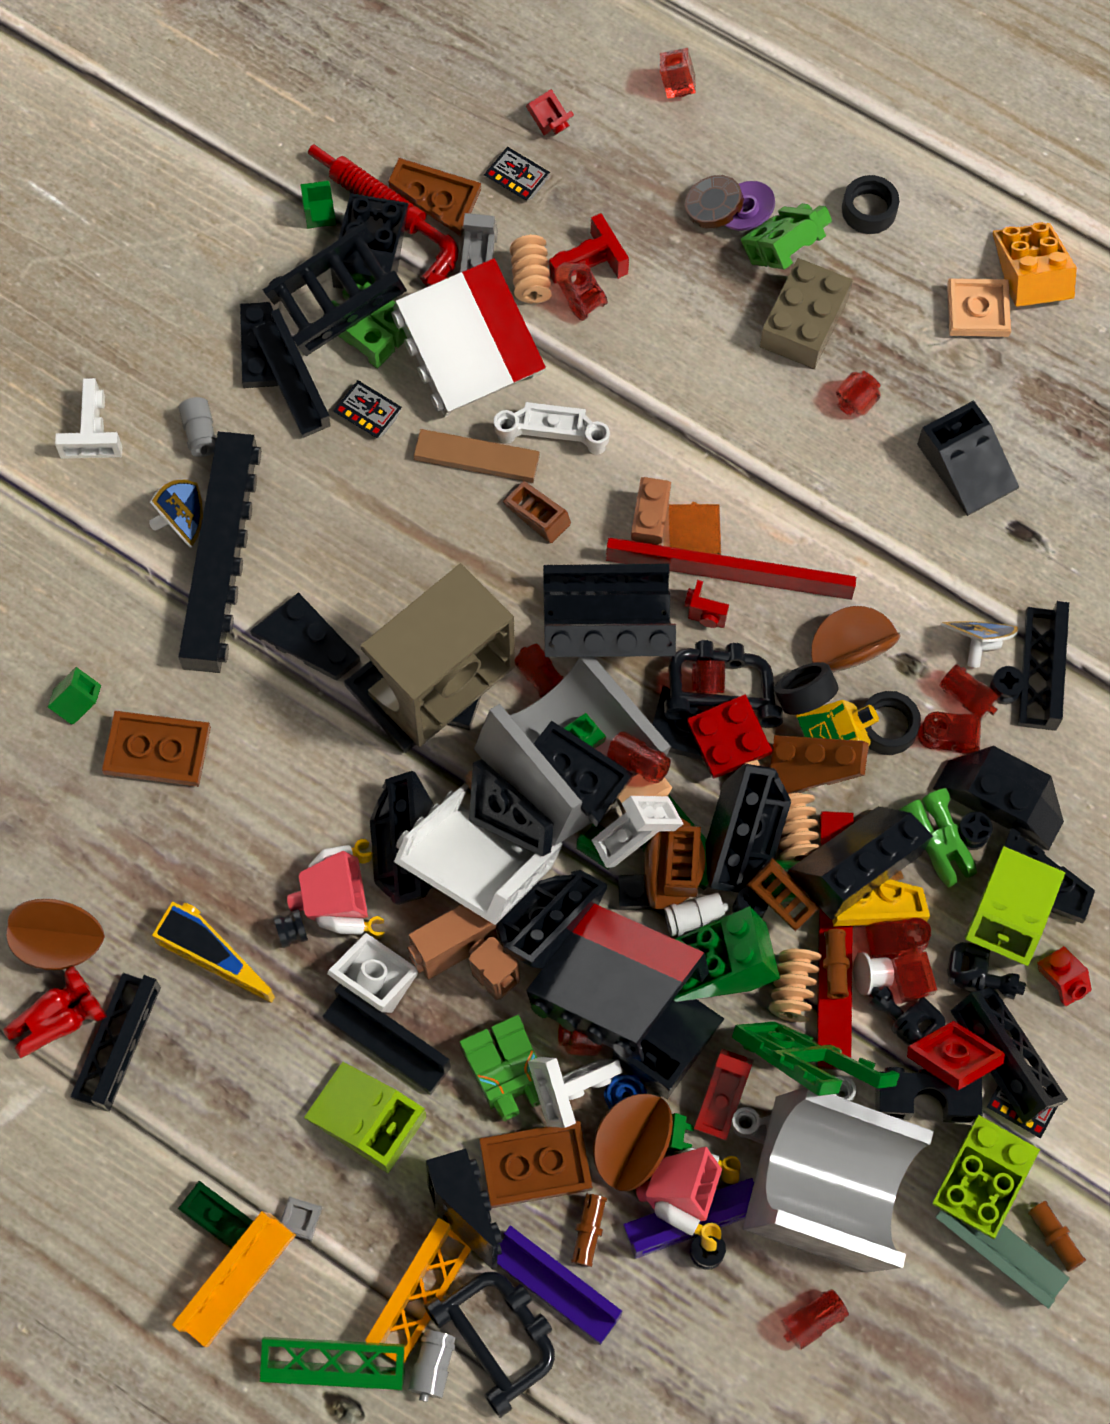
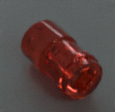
M537 643L521 648L520 653L515 658V666L525 679L531 682L539 693L540 698L544 697L565 678L554 667L552 660L549 657H545V651Z
M958 664L954 665L939 684L943 692L950 694L962 704L963 708L980 721L989 713L994 716L998 711L994 706L1001 696L983 682L980 683L966 672L967 670L964 667H960Z
M625 731L618 733L613 738L607 752V757L628 771H633L643 776V779L646 781L654 782L655 784L664 779L671 764L670 758L664 752L656 751L647 746L645 742Z
M833 1289L827 1292L824 1291L805 1307H800L781 1320L786 1331L783 1337L787 1343L792 1341L799 1350H802L820 1338L822 1333L837 1323H842L844 1318L849 1316V1312Z

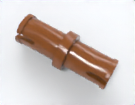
M829 929L824 932L826 958L823 960V968L827 970V997L831 999H844L849 996L847 969L850 968V961L846 958V931L842 929Z
M586 1193L580 1224H576L575 1228L578 1235L571 1263L592 1267L597 1239L602 1237L603 1229L600 1228L607 1198Z
M1043 1201L1028 1212L1045 1236V1244L1047 1247L1051 1246L1066 1267L1067 1272L1074 1270L1086 1261L1068 1235L1070 1230L1067 1226L1063 1227L1047 1201Z

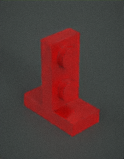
M602 213L591 217L590 234L593 239L585 240L579 246L569 251L558 252L553 258L549 259V272L554 284L605 261L609 263L618 279L628 274L629 257Z
M722 1048L694 1129L727 1140L732 1125V1118L737 1111L754 1059Z

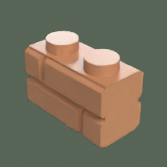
M641 477L631 531V541L662 546L671 491L670 481Z
M489 937L486 941L480 939L469 950V962L472 976L482 986H485L488 993L495 1000H501L520 982L518 961L503 951V946L495 937Z

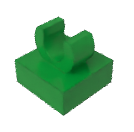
M587 713L564 728L595 749L606 740V735Z
M677 1113L672 1114V1134L666 1153L692 1148V1144L684 1142V1134L693 1132L694 1126L686 1123L687 1116Z

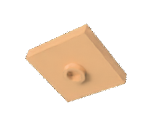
M948 279L949 336H1010L1011 319L1008 279Z

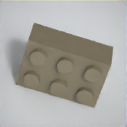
M797 258L762 329L760 348L815 369L849 299L853 279Z

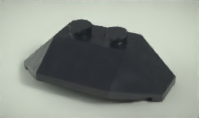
M994 745L949 760L933 787L934 790L946 788L950 798L975 812L985 814L990 820L1009 830L1011 827L1015 828L1021 833L1020 836L1047 850L1050 849L1064 823L1052 776Z
M744 763L723 782L705 843L708 886L710 889L739 892L743 887H746L749 880L771 858H775L791 805V799L774 768Z
M414 771L385 779L382 787L384 790L377 800L370 819L374 883L397 905L424 898L433 887L394 862L399 851L396 847L397 841L402 833L406 830L410 832L420 817L426 818L434 806Z
M582 870L573 871L571 875L555 876L538 881L496 924L503 951L530 967L543 969L593 904H600L608 884Z

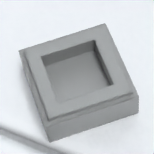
M289 1197L280 1222L296 1234L295 1237L312 1242L323 1208L322 1206Z

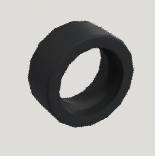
M865 175L854 179L847 186L842 203L843 218L851 228L861 233L878 234L885 231L894 223L900 203L898 191L887 179L876 175ZM862 194H873L885 200L888 208L886 212L880 215L870 216L857 210L853 205V201Z
M814 662L796 668L784 675L774 687L775 694L784 713L789 715H799L815 710L829 702L839 690L838 683L829 664L824 662Z
M883 691L874 694L865 702L863 708L869 704L875 710L882 707L895 708L906 716L908 729L900 738L886 739L879 736L869 726L865 728L871 741L868 748L882 755H895L904 752L914 743L921 726V715L917 705L908 696L897 691Z

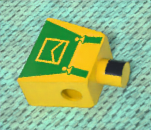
M839 700L810 712L796 715L804 737L865 741L869 745L871 741L865 728L879 722L878 714L872 705L869 704L857 710L855 704L846 700Z

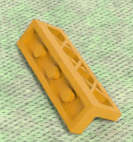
M261 1211L173 1322L172 1326L179 1332H187L202 1346L209 1347L296 1234L271 1213Z
M440 1218L437 1219L365 1339V1342L385 1343L390 1333L405 1329L408 1343L404 1351V1364L431 1320L426 1312L422 1319L407 1323L404 1310L407 1304L422 1298L424 1304L428 1302L427 1297L434 1295L441 1302L472 1251L451 1230L449 1223ZM449 1236L465 1247L458 1258L444 1262L441 1247ZM438 1254L440 1263L431 1265ZM453 1265L447 1276L445 1267ZM441 1268L444 1277L440 1289L425 1292L423 1283L425 1274L428 1271ZM420 1284L422 1293L413 1295ZM402 1315L403 1324L395 1326ZM417 1326L413 1335L410 1336L409 1328ZM381 1353L396 1362V1353Z

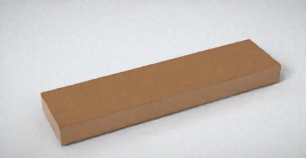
M420 429L414 452V460L531 483H534L540 458V451Z

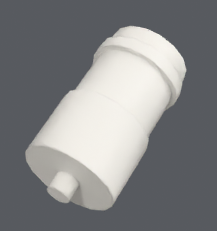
M719 893L694 898L693 901L678 905L671 904L670 907L664 908L668 931L671 937L676 935L678 937L683 936L684 933L692 932L726 917L725 912L729 911L728 903H722Z

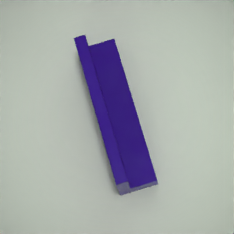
M753 1178L716 1190L707 1220L700 1221L699 1224L704 1226L707 1223H716L722 1228L744 1220L754 1186ZM655 1213L623 1224L635 1259L697 1236L695 1233L691 1236L658 1218Z
M510 1225L504 1233L502 1243H500L502 1254L497 1256V1266L601 1345L621 1318L623 1311Z

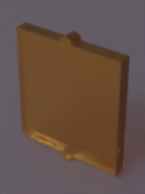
M696 502L691 504H669V547L721 555L719 504H697Z

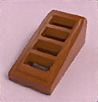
M525 481L503 500L506 507L550 543H553L571 524L567 510ZM527 495L530 496L522 506L518 505ZM536 503H539L531 512H528ZM546 511H548V513H546L540 520L538 519Z
M681 826L676 831H667L664 895L697 897L701 827ZM674 838L693 839V844L674 843ZM673 852L693 853V856H673ZM690 866L692 870H674L672 867Z
M773 858L749 880L748 885L794 931L800 928L819 909L818 905ZM773 873L776 878L765 887L762 883ZM783 883L786 887L774 897L771 893ZM793 892L796 897L784 908L781 902ZM802 901L806 906L793 918L790 912Z

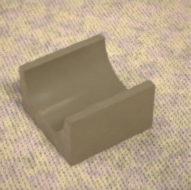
M461 563L458 564L361 644V650L383 675V678L368 690L369 696L420 748L515 668L514 616Z

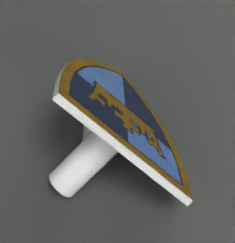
M185 479L173 480L162 485L151 499L150 503L160 515L151 519L149 524L155 531L169 524L191 548L201 530L203 519L201 494L197 482Z
M975 621L941 622V626L971 638L967 666L973 668L980 667L982 651L1001 649L1002 640L1013 638L1017 635L1018 631L1017 626Z

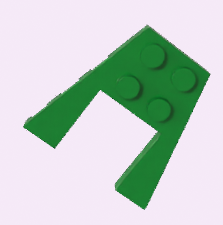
M777 1022L735 1025L731 1037L742 1044L745 1050L757 1054L818 1096L839 1094L843 1080L809 1062L824 1061L877 1089L895 1087L900 1075L893 1070L888 1073H880L874 1070L876 1063L864 1058H859L856 1061L842 1054V1049L832 1045L820 1046L812 1041L813 1037Z

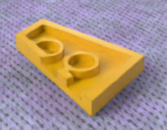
M888 879L833 919L832 922L833 926L926 923L930 918V913L922 887Z

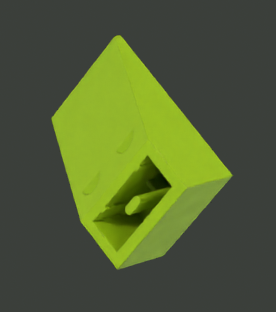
M1003 846L964 936L965 939L1029 966L1066 872Z
M345 1062L340 1064L304 1116L306 1120L388 1174L427 1117L425 1108L396 1089Z
M978 1115L964 1137L932 1204L990 1238L995 1239L1040 1149Z

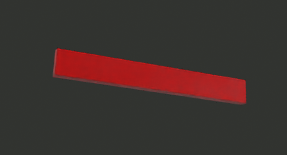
M608 538L606 561L622 564H669L670 571L850 600L853 598L857 577L617 538Z
M821 811L820 847L854 824V813ZM819 907L818 953L821 955V959L818 960L817 1044L820 1046L832 1045L842 1049V1054L851 1058L853 926H833L832 920ZM829 929H842L846 931V958L850 961V968L847 969L849 996L844 999H831L827 997V970L823 968V960L826 958L824 932ZM824 1061L816 1062V1067L820 1069L840 1070Z

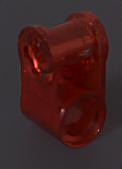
M564 262L559 265L556 270V281L563 291L570 309L579 320L585 321L588 319V314L597 307L607 305V297L587 265L575 262ZM576 270V280L572 282L571 276L573 271Z
M696 661V663H693L692 691L696 693H725V661Z
M931 712L925 717L923 724L920 726L917 734L918 740L921 745L929 749L948 750L962 754L980 750L981 718L973 714Z
M921 918L883 921L865 927L871 958L887 957L891 960L897 957L922 953L927 948L931 937L930 925ZM916 931L917 936H921L920 941H915L914 937L910 936V932Z

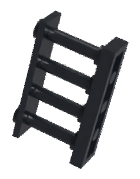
M364 223L349 229L342 238L284 276L274 278L269 283V286L262 289L274 305L281 301L299 329L298 333L292 336V338L305 356L319 349L407 291L396 272L393 270L390 273H385L367 244L373 241L374 237ZM356 251L375 279L374 283L364 290L358 288L342 260ZM330 268L333 269L350 296L349 300L338 307L333 305L316 278ZM304 285L308 286L324 312L323 317L313 323L308 322L291 295Z

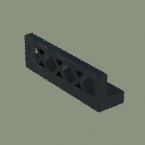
M278 308L270 312L272 320L256 326L252 330L302 437L305 438L330 427V416Z
M669 564L543 565V593L560 591H669L670 567Z
M1057 601L1053 610L1027 607L1022 661V674L1024 675L1025 685L1020 694L1018 726L1056 731L1063 720L1070 602ZM1033 617L1050 619V629L1041 635L1033 626ZM1039 643L1048 652V658L1040 664L1031 655V649ZM1030 664L1034 667V669H1032L1031 671ZM1037 672L1046 681V687L1039 693L1029 684V678ZM1028 693L1032 696V698L1029 699V700H1028ZM1036 701L1045 711L1044 720L1027 718V707Z
M122 973L105 1013L107 1017L102 1020L70 1096L72 1099L110 1112L160 992L161 986L157 979L146 975L141 979ZM128 983L139 987L130 1005H126L123 998ZM121 1002L123 1008L117 1010L119 1003ZM126 1013V1019L119 1035L113 1036L110 1029L112 1020ZM108 1033L110 1039L104 1041L106 1034ZM113 1044V1050L107 1064L101 1068L97 1060L98 1053L101 1049ZM95 1064L97 1070L91 1072L92 1067ZM100 1076V1081L93 1097L82 1094L86 1082Z
M339 984L334 990L336 999L322 1016L323 1019L432 1095L451 1069L450 1059L385 1013L376 1009L342 984Z
M994 988L971 992L950 1010L958 1024L1005 1053L1004 1063L990 1073L1023 1124L1032 1122L1047 1109L1060 1106L1068 1100ZM985 999H988L994 1010L989 1007ZM1005 1029H1006L1007 1031H1009V1033L1011 1034V1036H1012L1013 1038H1011V1037L1007 1034V1032L1005 1031ZM1024 1058L1029 1061V1063H1030L1031 1066H1029V1065L1026 1063V1061L1024 1060ZM1043 1087L1048 1090L1052 1098H1049Z

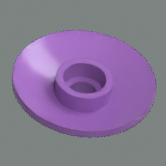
M759 181L739 183L744 197L743 208L740 213L737 211L733 216V220L725 225L726 227L737 231L750 230L760 226L771 216L775 208L774 193L768 185Z

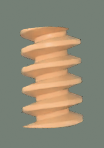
M530 234L519 237L510 246L512 274L514 276L513 285L515 286L514 295L518 300L525 303H542L552 297V292L549 289L551 282L548 278L550 272L547 268L549 262L546 258L548 253L544 247L547 244L546 240L538 235Z
M790 793L788 795L791 799V805L778 848L783 851L780 853L779 859H796L801 861L820 848L818 844H810V841L819 837V833L809 831L810 828L818 825L816 820L808 819V816L816 813V808L806 806V804L814 802L815 796Z
M792 948L779 952L778 959L781 963L777 965L780 979L773 983L776 989L772 990L771 993L774 1001L769 1004V1011L775 1016L790 1022H808L810 1019L801 1015V1011H811L812 1006L803 1002V1000L813 998L814 993L807 990L806 986H814L817 982L814 978L809 977L808 973H818L819 968L811 964V961L820 960L821 955L807 949Z

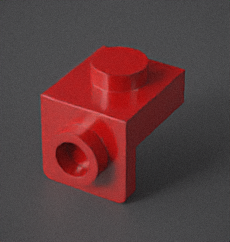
M552 89L526 105V108L544 136L551 131L555 135L570 126L567 121L574 116L572 111L566 113Z
M697 579L695 589H688L684 604L685 607H689L688 619L698 621L701 625L708 628H724L729 604L702 598L704 581Z
M1063 946L1037 962L1039 972L1059 991L1060 1001L1064 1006L1082 999L1091 992L1092 988L1088 969L1066 947Z

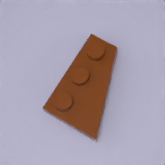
M402 158L398 159L388 181L389 188L460 237L464 231L465 213L471 214L481 192V183Z
M774 735L770 768H774L777 771L788 794L809 791L810 788L821 785H832L865 776L869 743L856 740Z

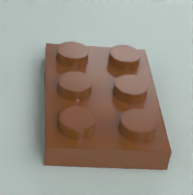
M114 711L102 771L104 775L199 787L211 729L210 723Z
M576 1121L575 1124L566 1128L547 1126L479 1139L491 1209L593 1190L580 1121Z

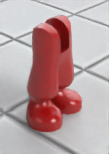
M73 965L65 970L66 985L63 989H50L31 1007L2 1029L9 1040L15 1039L29 1030L32 1032L14 1048L20 1058L35 1052L52 1041L75 1032L87 1019L101 1021L107 1017L100 1003L92 994L91 989ZM81 999L77 1006L69 1008L71 1004Z

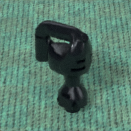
M969 942L957 943L952 948L947 968L950 984L956 985L961 990L968 992L983 990L985 986L998 989L1004 997L1012 1000L1015 999L1016 994H1024L1026 982L1019 981V974L1009 973L997 976L988 973L989 949ZM963 955H967L970 958L968 971H961Z
M887 986L882 990L879 987H873L868 995L872 999L868 1005L876 1011L886 1012L895 1021L891 1030L907 1045L917 1042L946 1024L942 1013L925 997L920 998L904 1012L895 1004L893 993ZM929 1019L932 1024L921 1033L918 1025Z

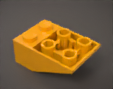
M1037 222L1030 226H1009L993 231V238L1004 279H1008L1009 295L1016 307L1074 299L1077 267L1051 223Z

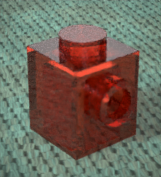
M688 47L660 53V74L667 98L684 97L696 93V74Z
M910 949L898 953V959H894L892 964L901 1002L905 1003L935 995L938 989L927 952L917 953L916 949Z

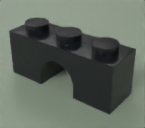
M887 1067L884 1071H880V1073H888L893 1070L900 1075L895 1087L875 1088L876 1111L901 1120H910L914 1114V1099L920 1095H931L942 1105L943 1122L972 1124L978 1115L983 1117L982 1077L957 1091L926 1069H920L918 1073H905L904 1068Z

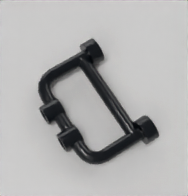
M701 640L695 643V649H681L676 652V656L670 658L668 667L670 698L664 702V715L667 719L679 721L690 716V705L716 707L739 697L683 692L681 665L685 661H696V664L700 666L720 663L726 664L727 667L733 669L743 666H752L758 669L761 675L762 698H747L753 710H757V719L761 727L774 728L783 723L782 708L775 704L774 678L771 666L761 656L745 653L743 644L730 643L725 647V651L714 650L712 641Z
M484 1272L471 1279L441 1302L437 1297H434L424 1304V1308L439 1329L450 1321L458 1329L496 1385L486 1392L484 1396L493 1411L501 1418L512 1410L509 1402L545 1377L552 1369L555 1361V1349L547 1336L552 1331L549 1322L541 1313L534 1317L527 1307L532 1302L527 1290L521 1284L514 1288L511 1282L499 1273ZM487 1286H494L500 1291L510 1310L516 1314L527 1335L541 1352L539 1363L512 1383L459 1307Z

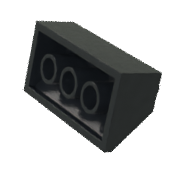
M878 806L795 864L787 873L821 910L833 920L919 858L933 838V835L912 813Z

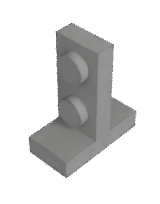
M465 213L463 224L465 236L460 273L493 259L495 242L497 243L498 235L495 216Z

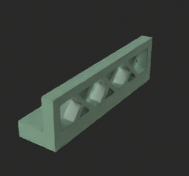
M940 1210L936 1215L940 1222L1048 1309L1055 1302L1057 1294L1070 1279L1068 1275L1004 1224H1002L996 1238L992 1239L943 1210Z

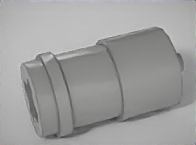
M201 397L189 398L178 407L183 428L186 430L188 438V448L193 456L204 457L211 455L215 450L217 436L214 434L208 400Z
M425 1330L424 1336L421 1338L422 1345L419 1357L414 1365L408 1388L409 1391L420 1394V1401L428 1402L429 1397L442 1399L449 1373L447 1371L452 1351L455 1350V1337L433 1330Z

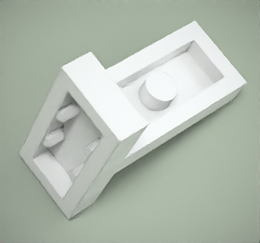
M95 378L83 379L80 433H56L55 446L61 459L122 457V444L118 433L104 432L103 418L99 417L100 408L105 407L104 390H99Z
M630 796L622 802L626 813L592 839L606 868L618 865L659 831H676L683 825L669 796Z
M537 1057L528 1061L546 1125L549 1127L566 1128L575 1124L576 1121L569 1100L583 1096L585 1094L584 1090L589 1087L599 1088L606 1086L612 1082V1077L623 1073L619 1060L599 1059L563 1076L557 1058Z

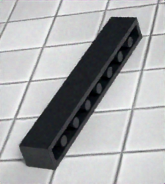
M220 431L217 433L178 656L183 670L220 673L222 662L226 663L228 660L229 645L225 644L227 633L231 634L233 630L234 617L230 615L231 606L236 605L238 600V586H235L236 576L241 577L243 558H240L241 548H246L248 531L244 530L246 520H251L252 502H249L250 492L255 493L257 475L254 474L255 465H260L262 453L261 447H257L255 436L252 434Z

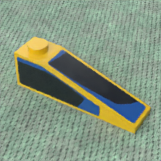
M172 901L152 934L156 944L272 1003L275 997L271 988L200 916V910L185 902L181 906Z

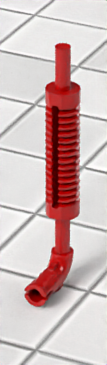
M315 144L310 146L308 154L329 168L330 179L347 191H350V193L409 204L405 231L410 235L419 231L438 244L440 250L439 254L435 257L436 261L420 277L425 286L428 287L427 281L430 272L446 277L449 272L455 270L459 252L455 240L449 234L444 235L425 222L426 213L405 200L400 194L388 188L387 185L375 179L374 176H371V174L358 167V165L345 156L335 159Z

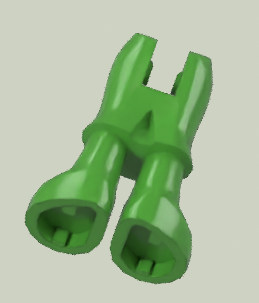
M943 788L926 795L921 801L917 799L899 810L912 813L933 835L925 850L938 877L949 888L958 882L954 869L950 864L951 861H956L966 878L976 875L977 869L971 853L959 835L958 825L954 824L948 809V804L951 800L947 789ZM925 810L932 815L939 829L933 830Z

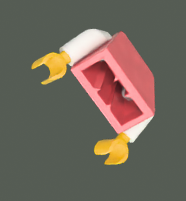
M360 839L353 848L345 845L322 850L309 864V867L299 874L301 891L287 896V903L291 912L299 909V912L304 911L306 917L316 921L319 927L339 934L362 935L363 932H367V934L375 939L382 938L385 932H375L372 930L371 925L375 923L384 924V919L379 916L371 918L369 922H364L363 919L368 917L359 863L365 864L370 862L373 853H361L359 850L368 848L369 842L366 839Z
M707 1147L698 1149L687 1148L679 1154L663 1158L659 1167L653 1173L651 1180H647L636 1188V1194L639 1201L649 1202L658 1218L691 1236L694 1233L701 1236L702 1247L707 1251H715L717 1249V1242L708 1236L721 1239L720 1227L716 1223H707L703 1226L699 1222L707 1220L720 1175L722 1180L728 1184L738 1183L741 1163L735 1156H728L723 1161L719 1160V1156L711 1154Z

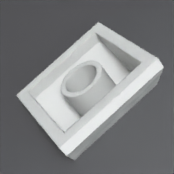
M365 933L329 969L327 975L379 1011L392 1013L417 976L418 971L414 965Z

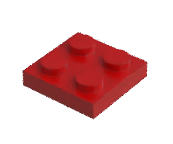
M746 694L687 719L686 723L713 779L740 768L746 762L759 760L772 754V748Z
M955 1021L908 1046L907 1058L957 1091L1004 1063L1005 1056L1004 1052Z

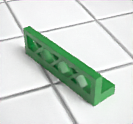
M263 1337L260 1382L402 1390L405 1380V1344ZM270 1347H284L293 1359L291 1361L269 1360ZM293 1348H304V1349H303L302 1351H300L299 1353H297ZM310 1349H320L328 1361L326 1363L305 1362L301 1357ZM329 1350L339 1351L333 1356ZM345 1351H355L364 1362L361 1365L340 1364L337 1358ZM364 1352L374 1353L368 1358V1356ZM381 1353H396V1367L376 1366L372 1361Z

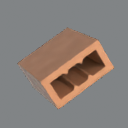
M461 904L409 934L411 944L407 947L411 955L409 959L417 969L418 974L424 972L428 980L470 957L469 950L480 939L485 941L489 937L497 939L496 925Z

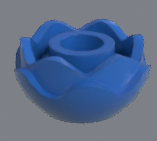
M616 1075L606 1087L604 1097L606 1104L611 1109L617 1102L624 1099L622 1096L624 1093H627L629 1096L642 1093L647 1094V1090L642 1081L635 1075Z

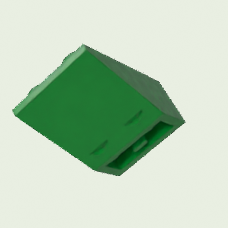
M750 906L675 939L704 952L709 969V974L703 982L690 977L675 996V1002L749 992L780 979L767 923Z

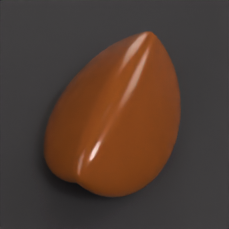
M865 606L846 607L829 615L818 627L811 646L812 663L824 662L829 664L832 673L847 670L885 653L899 641L901 635L897 632L893 623L881 612Z
M681 818L683 822L682 826H691L687 821ZM659 831L646 842L644 885L648 903L653 909H664L665 907H670L671 904L678 905L689 898L664 895L667 831ZM674 838V843L693 844V839ZM701 839L698 886L705 870V851ZM673 852V856L692 857L693 853ZM673 866L672 869H674V870H692V867H690V866Z
M33 899L16 906L9 915L6 934L10 950L20 961L31 967L44 970L67 969L72 965L76 966L85 962L99 950L105 938L102 926L93 915L79 906L56 899Z
M645 1093L628 1096L617 1102L600 1122L593 1144L594 1162L601 1178L614 1189L626 1192L638 1188L653 1175L662 1162L670 1143L673 1127L672 1112L664 1099Z

